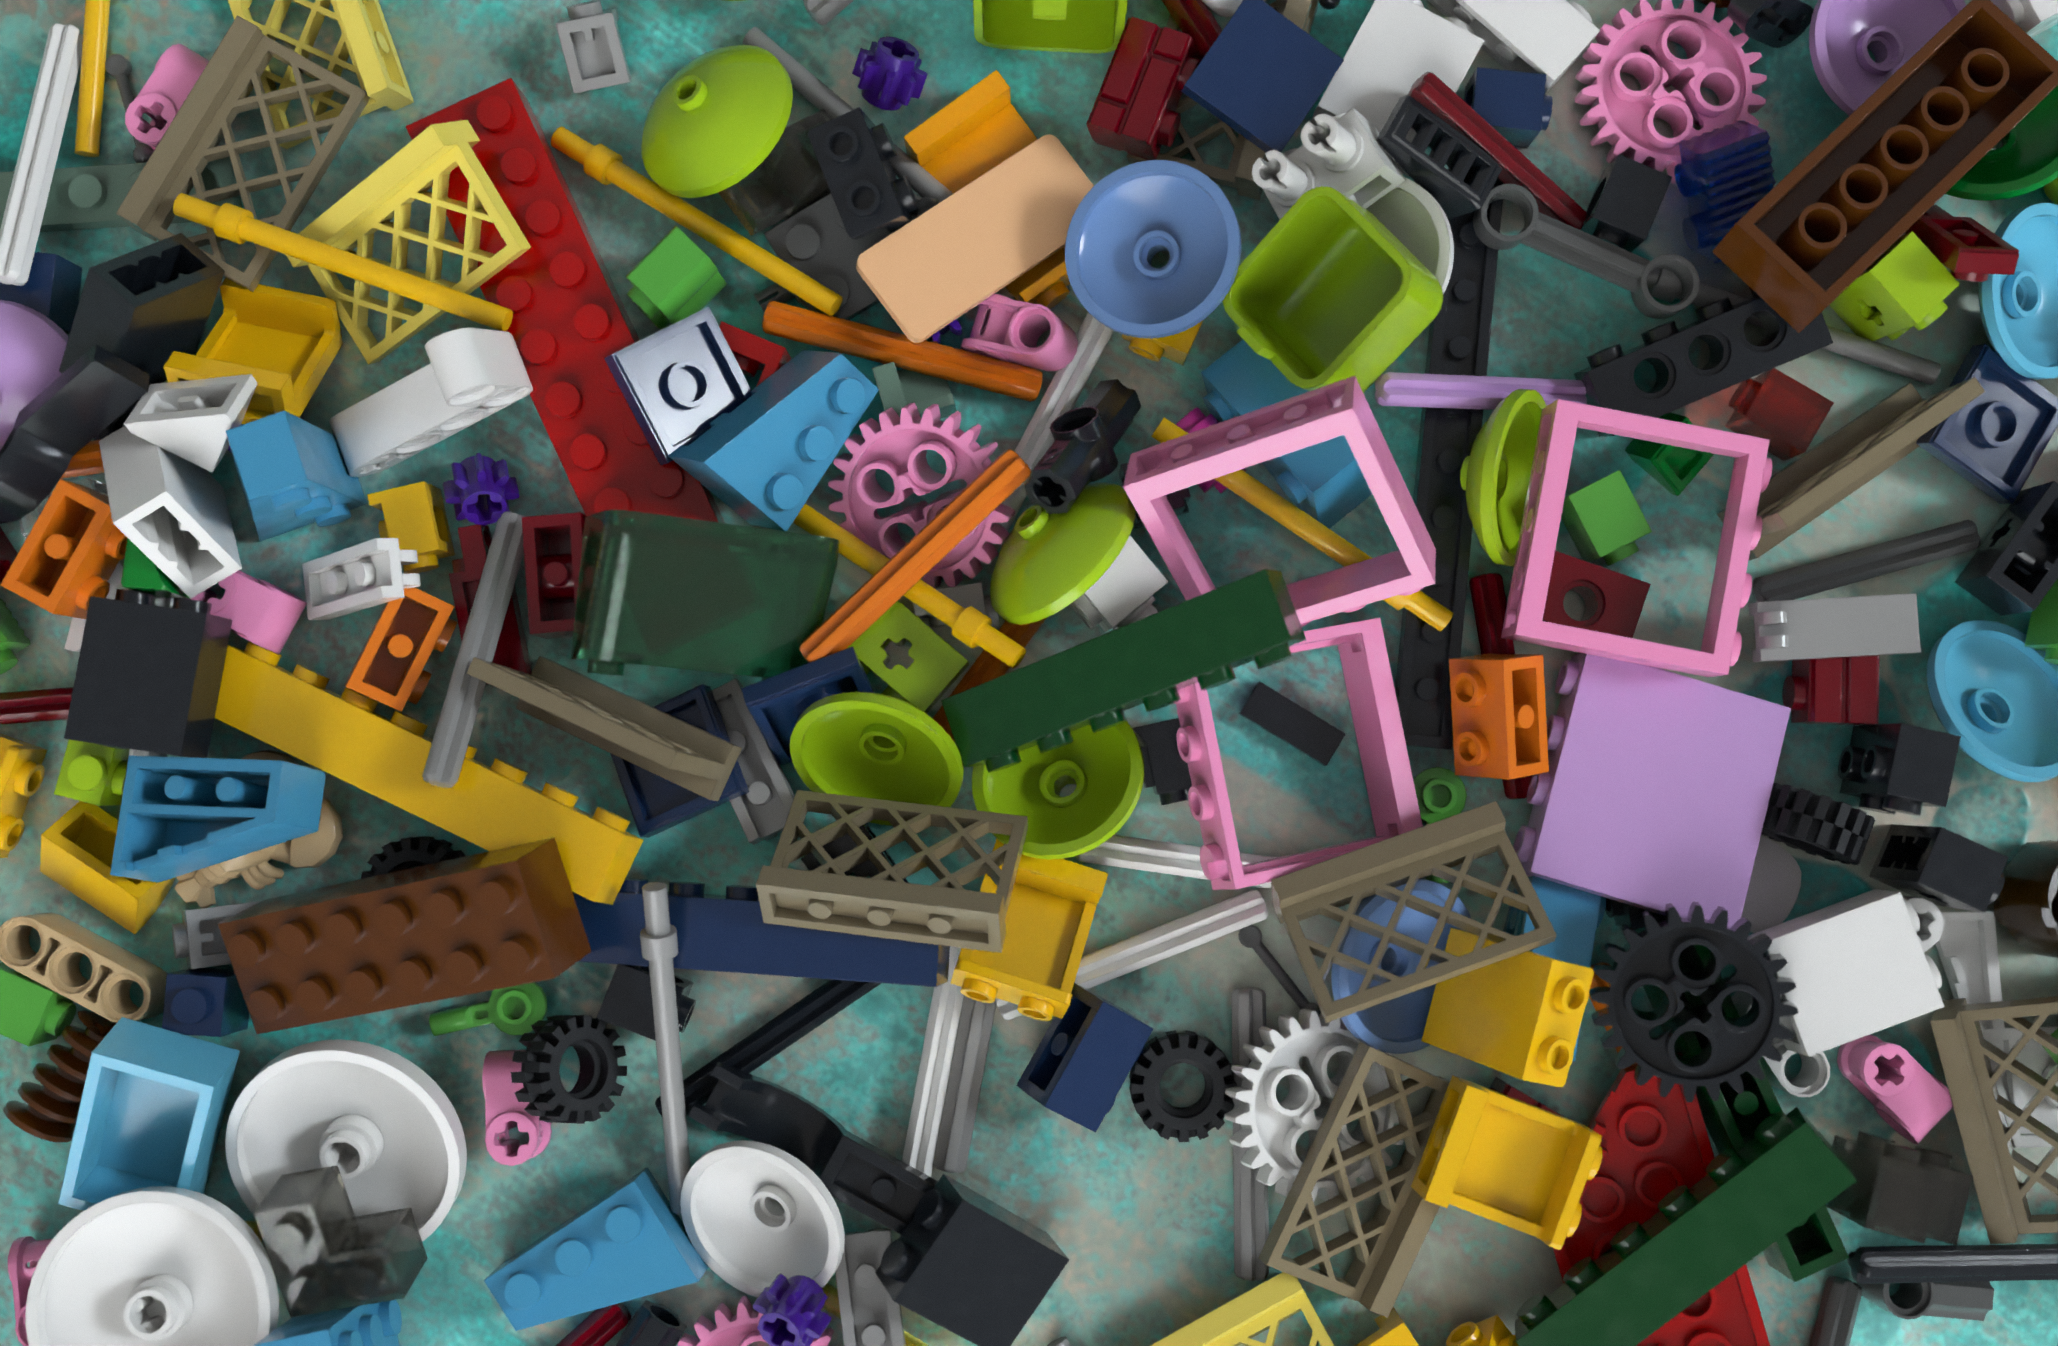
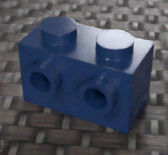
M1074 983L1071 992V1002L1063 1019L1054 1017L1016 1086L1042 1106L1096 1133L1105 1115L1113 1107L1116 1095L1131 1068L1142 1055L1145 1043L1153 1028L1122 1008Z

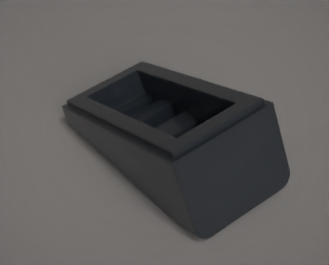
M1409 95L1403 96L1398 100L1376 139L1404 171L1437 200L1449 219L1482 207L1502 170L1499 164L1484 150ZM1412 127L1416 135L1412 142H1409L1405 137ZM1428 146L1432 149L1429 156L1424 153Z

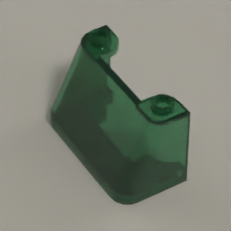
M604 510L588 516L584 522L571 660L588 661L587 672L595 674L624 676L625 665H646L751 676V678L762 680L805 665L809 662L802 655L799 647L824 621L837 568L840 541L823 536L626 510Z

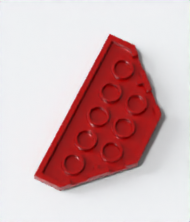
M1637 1063L1620 1070L1588 1125L1590 1129L1602 1136L1600 1143L1602 1147V1161L1595 1177L1592 1180H1587L1579 1200L1582 1208L1581 1218L1576 1231L1571 1237L1565 1238L1561 1250L1553 1248L1563 1284L1565 1283L1563 1281L1564 1275L1574 1264L1585 1257H1591L1594 1261L1612 1247L1610 1245L1611 1239L1620 1229L1633 1221H1638L1642 1225L1659 1212L1657 1208L1659 1202L1670 1191L1681 1185H1686L1689 1189L1707 1175L1705 1172L1706 1167L1715 1158L1696 1093L1692 1102H1686L1680 1084L1675 1083L1670 1093L1666 1097H1662L1657 1090L1656 1076H1653L1644 1085L1639 1086L1634 1079ZM1743 1265L1636 1346H1770L1747 1265Z

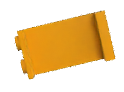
M997 69L903 136L907 155L953 194L1037 140V137L1011 104L1010 87ZM1065 247L1005 286L1014 300L1041 304L1052 309L1070 293L1067 288L1070 282L1065 264Z

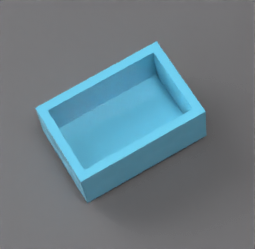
M121 1017L91 1054L58 1204L84 1211L119 1193L151 1186L178 1187L204 1194L240 1050Z

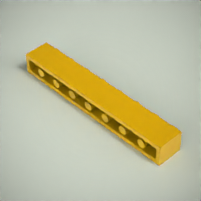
M248 641L244 650L228 645L215 719L488 851L554 837L572 892L593 902L613 905L644 841L626 832L630 823L629 820L598 806L593 815L574 807L579 798L577 795L548 782L545 783L542 791L524 783L528 772L495 758L491 767L473 759L478 749L470 744L467 747L458 782L452 788L431 785L425 782L422 776L433 739L424 735L428 727L427 724L398 711H394L391 719L374 712L379 703L378 701L345 687L342 695L336 694L326 689L330 678L299 664H296L293 672H290L278 666L282 657L280 654L260 647Z

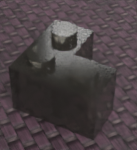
M1865 1131L1858 1132L1857 1141L1838 1135L1834 1136L1832 1147L1848 1164L1857 1181L1825 1204L1826 1207L1868 1229L1925 1243L1927 1237L1957 1245L1973 1175L1951 1167L1953 1156L1921 1146H1915V1149L1895 1144L1896 1141Z
M338 1165L281 1175L253 1212L290 1317L403 1299L428 1258L411 1207L355 1217Z

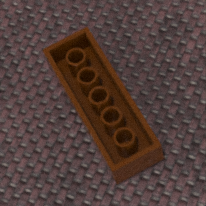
M1971 0L1748 211L1712 252L1790 326L1800 333L2058 85V61L1990 0Z
M554 837L262 900L218 924L257 1034L554 979L592 952Z

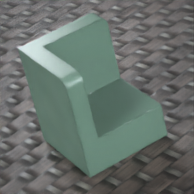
M894 362L872 368L884 411L892 407L900 417L903 407L909 403H915L921 418L925 409L932 404L939 405L940 419L956 412V405L947 380L906 369L897 371Z

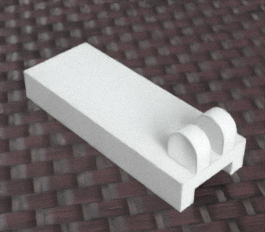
M375 538L303 563L308 620H330L405 597L404 589L421 586L420 574L402 573L401 565L418 563L417 550H399L398 538Z

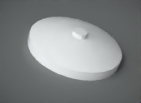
M340 1039L322 1040L306 1043L281 1053L260 1069L240 1093L232 1108L226 1128L225 1148L229 1172L241 1199L248 1209L269 1231L283 1241L309 1254L326 1259L368 1262L393 1257L417 1246L428 1238L443 1222L459 1195L466 1173L467 1147L460 1119L447 1095L426 1072L411 1061L388 1049L365 1042Z
M170 1186L137 1188L119 1193L84 1210L69 1221L49 1243L36 1266L28 1290L25 1321L27 1341L29 1346H254L277 1329L279 1318L278 1286L273 1266L260 1239L251 1227L226 1205L207 1195L184 1188Z

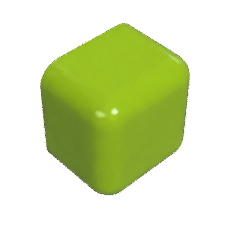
M973 0L974 37L979 43L998 49L1096 54L1112 52L1116 50L1124 30L1128 0Z
M1320 186L1304 193L1239 265L1235 280L1228 294L1223 299V306L1228 316L1240 327L1236 332L1256 354L1269 359L1292 384L1307 391H1312L1356 376L1362 392L1365 393L1435 319L1442 307L1443 291L1438 279L1371 212L1331 187Z

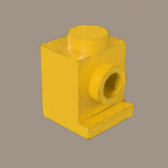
M422 481L367 494L369 506L383 511L385 520H380L378 524L380 538H398L399 550H417L418 563L402 565L404 573H422L434 570L439 567L438 559L455 555L441 489Z

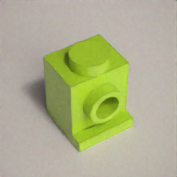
M69 740L54 794L97 806L121 805L129 748Z

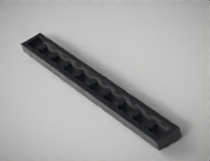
M1496 180L1493 188L1502 185V183ZM1503 199L1493 201L1488 205L1487 209L1488 222L1499 233ZM1475 211L1452 219L1447 217L1454 242L1453 268L1449 283L1443 294L1441 310L1430 323L1425 374L1487 376L1498 250L1486 246L1477 237L1473 226ZM1422 407L1413 501L1436 548L1435 584L1423 587L1421 591L1452 611L1453 616L1448 625L1439 632L1403 607L1395 692L1406 746L1452 750L1453 728L1449 659L1461 657L1473 528L1467 510L1466 491L1461 487L1460 476L1464 459L1470 456L1474 441L1482 428L1484 409Z

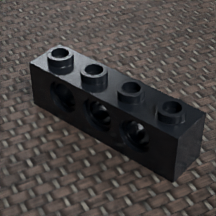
M1749 287L1752 298L1732 306L1730 298L1726 297L1695 310L1698 321L1680 329L1677 328L1674 320L1641 333L1644 344L1626 352H1623L1620 343L1598 351L1587 357L1590 367L1574 373L1576 380H1581L1586 387L1587 405L1658 418L1833 343L1822 312L1798 333ZM1751 314L1758 317L1764 327L1763 338L1756 346L1751 344L1744 335V324ZM1697 337L1704 340L1710 349L1709 361L1702 369L1692 364L1688 353L1692 341ZM1642 360L1649 362L1656 371V382L1648 392L1640 390L1634 381L1635 368ZM1597 431L1599 437L1615 436L1614 434Z

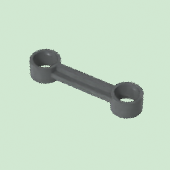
M1502 184L1493 188L1482 207L1475 210L1473 216L1474 230L1477 237L1486 246L1497 250H1507L1521 243L1631 291L1632 300L1637 309L1650 318L1666 319L1676 315L1694 301L1699 291L1697 270L1686 258L1676 254H1664L1650 261L1539 212L1534 196L1522 186ZM1499 199L1514 202L1524 215V228L1517 235H1503L1495 231L1487 219L1488 205ZM1653 269H1667L1679 278L1682 285V296L1679 303L1663 305L1651 296L1647 287V278Z

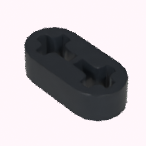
M1731 0L1727 8V15L1748 37L1770 47L1780 48L1797 39L1811 23L1814 9L1806 0Z

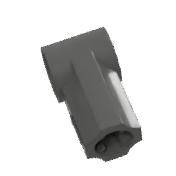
M1990 1281L1900 1283L1899 1289L1891 1296H1889L1890 1283L1861 1284L1857 1282L1862 1287V1296L1869 1302L1906 1320L1917 1319L1923 1315L1984 1321L1988 1311L1993 1310L1994 1288L1991 1286Z

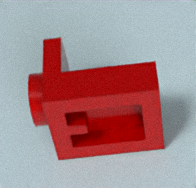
M721 321L719 327L743 374L755 377L757 370L763 371L757 386L792 359L785 347Z

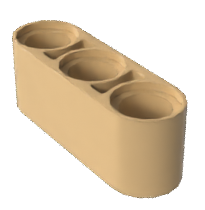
M50 912L13 917L4 922L0 927V960L5 965L96 1014L117 1023L121 1017L141 1021L163 1013L167 973L162 968L64 916ZM33 928L38 931L41 938L40 949L37 953L32 950L29 944V935ZM83 954L89 958L92 964V974L89 980L82 976L79 968V962ZM134 981L141 986L144 993V1000L140 1008L130 998L129 990Z

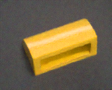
M79 801L41 834L40 872L135 935L159 908L170 891L175 878L157 883L110 875L119 820L97 805Z

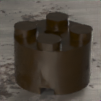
M2058 841L2027 842L2020 847L2018 853L2005 870V882L2000 895L1995 900L1994 915L2001 925L2008 928L2011 935L2021 946L2041 956L2058 958Z

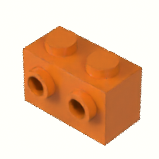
M60 479L4 577L1 586L52 614L86 619L90 596L107 597L110 589L108 581L119 561L125 558L127 536L112 522L108 496L95 489Z
M418 588L404 589L405 597L385 603L344 684L345 687L400 712L403 711L407 701L415 705L419 702L432 675L423 669L433 649L441 653L444 651L457 625V621L449 618L454 608L453 605Z
M1488 653L1449 659L1455 775L1510 780L1549 772L1543 654Z

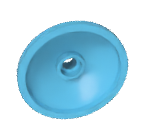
M2038 203L2023 206L2012 212L2003 220L1994 233L2019 250L2018 254L2020 255L2014 275L1989 274L1988 280L1979 282L1978 286L1981 318L1991 345L2004 362L2015 372L2036 380L2058 377V205Z
M1973 620L1953 627L1935 642L1927 663V683L1931 703L1944 730L1948 734L1961 736L1959 748L1983 767L2006 778L2022 782H2043L2057 777L2058 665L2045 662L2044 651L2025 647L2026 634L2008 625L1988 620Z

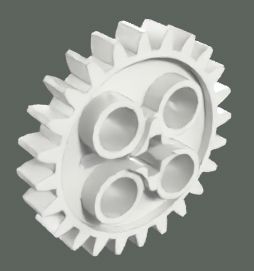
M1300 1009L1298 1021L1292 1016L1283 1014L1278 1016L1280 1033L1272 1028L1260 1027L1259 1033L1264 1045L1260 1048L1244 1044L1242 1047L1246 1055L1251 1059L1249 1066L1232 1065L1231 1070L1243 1079L1241 1087L1225 1089L1226 1095L1239 1100V1108L1224 1114L1225 1119L1241 1124L1242 1127L1241 1130L1230 1138V1142L1239 1147H1250L1240 1162L1242 1165L1252 1169L1259 1168L1256 1180L1267 1186L1275 1184V1192L1286 1197L1360 1043V1040L1347 1029L1342 1019L1338 1018L1325 1023L1322 1013L1318 1016L1316 1011L1309 1009ZM1336 1053L1339 1058V1068L1336 1075L1329 1079L1327 1064L1331 1056ZM1304 1056L1302 1062L1303 1071L1299 1065V1059ZM1373 1062L1363 1083L1366 1098L1390 1087L1385 1067L1376 1062ZM1287 1076L1290 1085L1289 1093L1279 1103L1276 1098V1087L1279 1081ZM1394 1102L1371 1112L1376 1135L1394 1127V1123H1399ZM1359 1119L1356 1128L1351 1133H1348L1347 1125H1343L1337 1138L1340 1152L1364 1141ZM1307 1131L1309 1135L1308 1148L1303 1155L1298 1157L1296 1153L1297 1140L1301 1134ZM1404 1140L1397 1141L1393 1145H1403ZM1385 1148L1381 1149L1384 1165L1391 1167L1393 1162L1384 1150ZM1369 1155L1345 1167L1351 1189L1357 1186V1177L1363 1181L1374 1178ZM1333 1173L1317 1180L1311 1193L1313 1202L1317 1194L1324 1201L1338 1195V1188Z

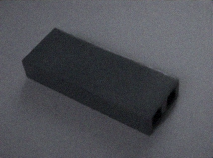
M1260 681L1256 684L1239 712L1243 717L1324 766H1327L1345 736L1344 732Z

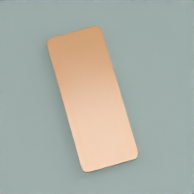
M1046 134L861 253L856 262V270L906 337L914 343L923 342L1064 248L1072 217L1082 199L1094 185L1060 140L1054 135Z

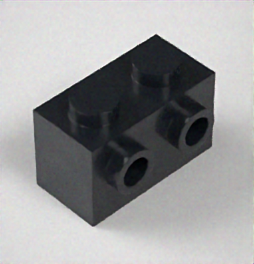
M1904 723L1853 726L1850 745L1844 748L1838 763V776L1842 779L1839 793L1860 797L1859 808L1893 815L1899 812L1920 816L1922 806L1946 807L1961 736Z

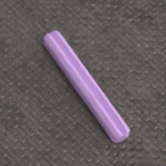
M1388 372L1382 374L1375 381V400L1381 406L1494 410L1505 397L1517 389L1536 390L1543 397L1546 406L1557 399L1587 404L1585 396L1586 387L1581 380Z

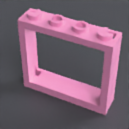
M1356 376L1130 454L1123 488L1186 601L1216 588L1166 495L1341 435H1345L1399 550L1286 585L1301 627L1306 626L1313 620L1340 612H1354L1367 604L1396 595H1411L1423 587L1435 584L1436 548Z
M1557 399L1543 408L1501 638L1704 677L1728 675L1730 666L1735 665L1741 651L1742 638L1740 632H1736L1740 608H1744L1747 604L1752 589V577L1746 572L1750 550L1752 551L1756 548L1762 532V518L1757 515L1760 492L1766 490L1772 475V460L1767 458L1770 440ZM1577 428L1735 458L1701 651L1543 621Z
M1381 618L1303 631L1306 640L1289 646L1291 653H1298L1338 645L1376 833L1375 837L1242 865L1207 690L1201 691L1198 682L1178 690L1181 700L1174 703L1176 704L1180 728L1177 731V747L1183 761L1188 763L1192 783L1188 791V802L1193 817L1199 821L1204 844L1200 849V863L1205 876L1211 880L1213 890H1236L1268 883L1272 879L1423 827Z

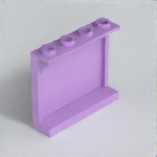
M1578 653L1572 656L1571 660H1565L1559 670L1555 684V692L1562 694L1557 714L1550 715L1547 720L1549 772L1536 774L1531 778L1527 791V803L1533 804L1528 826L1522 825L1519 829L1513 845L1527 876H1536L1664 916L1666 904L1672 903L1680 918H1687L1692 902H1698L1702 907L1704 919L1710 920L1713 912L1718 906H1721L1728 911L1727 926L1731 928L1742 916L1791 708L1656 667Z

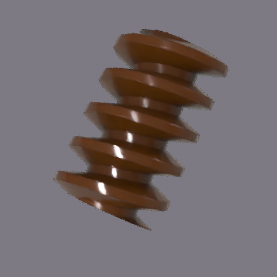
M86 1010L77 1012L79 1019L87 1027L85 1030L73 1025L66 1026L63 1029L62 1036L72 1046L71 1048L59 1044L50 1046L47 1055L57 1067L46 1063H38L34 1067L32 1073L42 1086L32 1082H23L20 1085L18 1093L26 1103L8 1101L4 1106V1114L14 1125L40 1139L66 1143L72 1141L91 1054L116 1024L95 1012Z

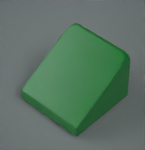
M1672 412L1658 417L1660 419L1693 425L1688 417ZM1633 439L1625 449L1626 453L1635 463L1671 494L1676 496L1680 495L1714 455L1713 453L1640 439Z
M127 537L121 580L122 587L152 594L155 597L190 599Z

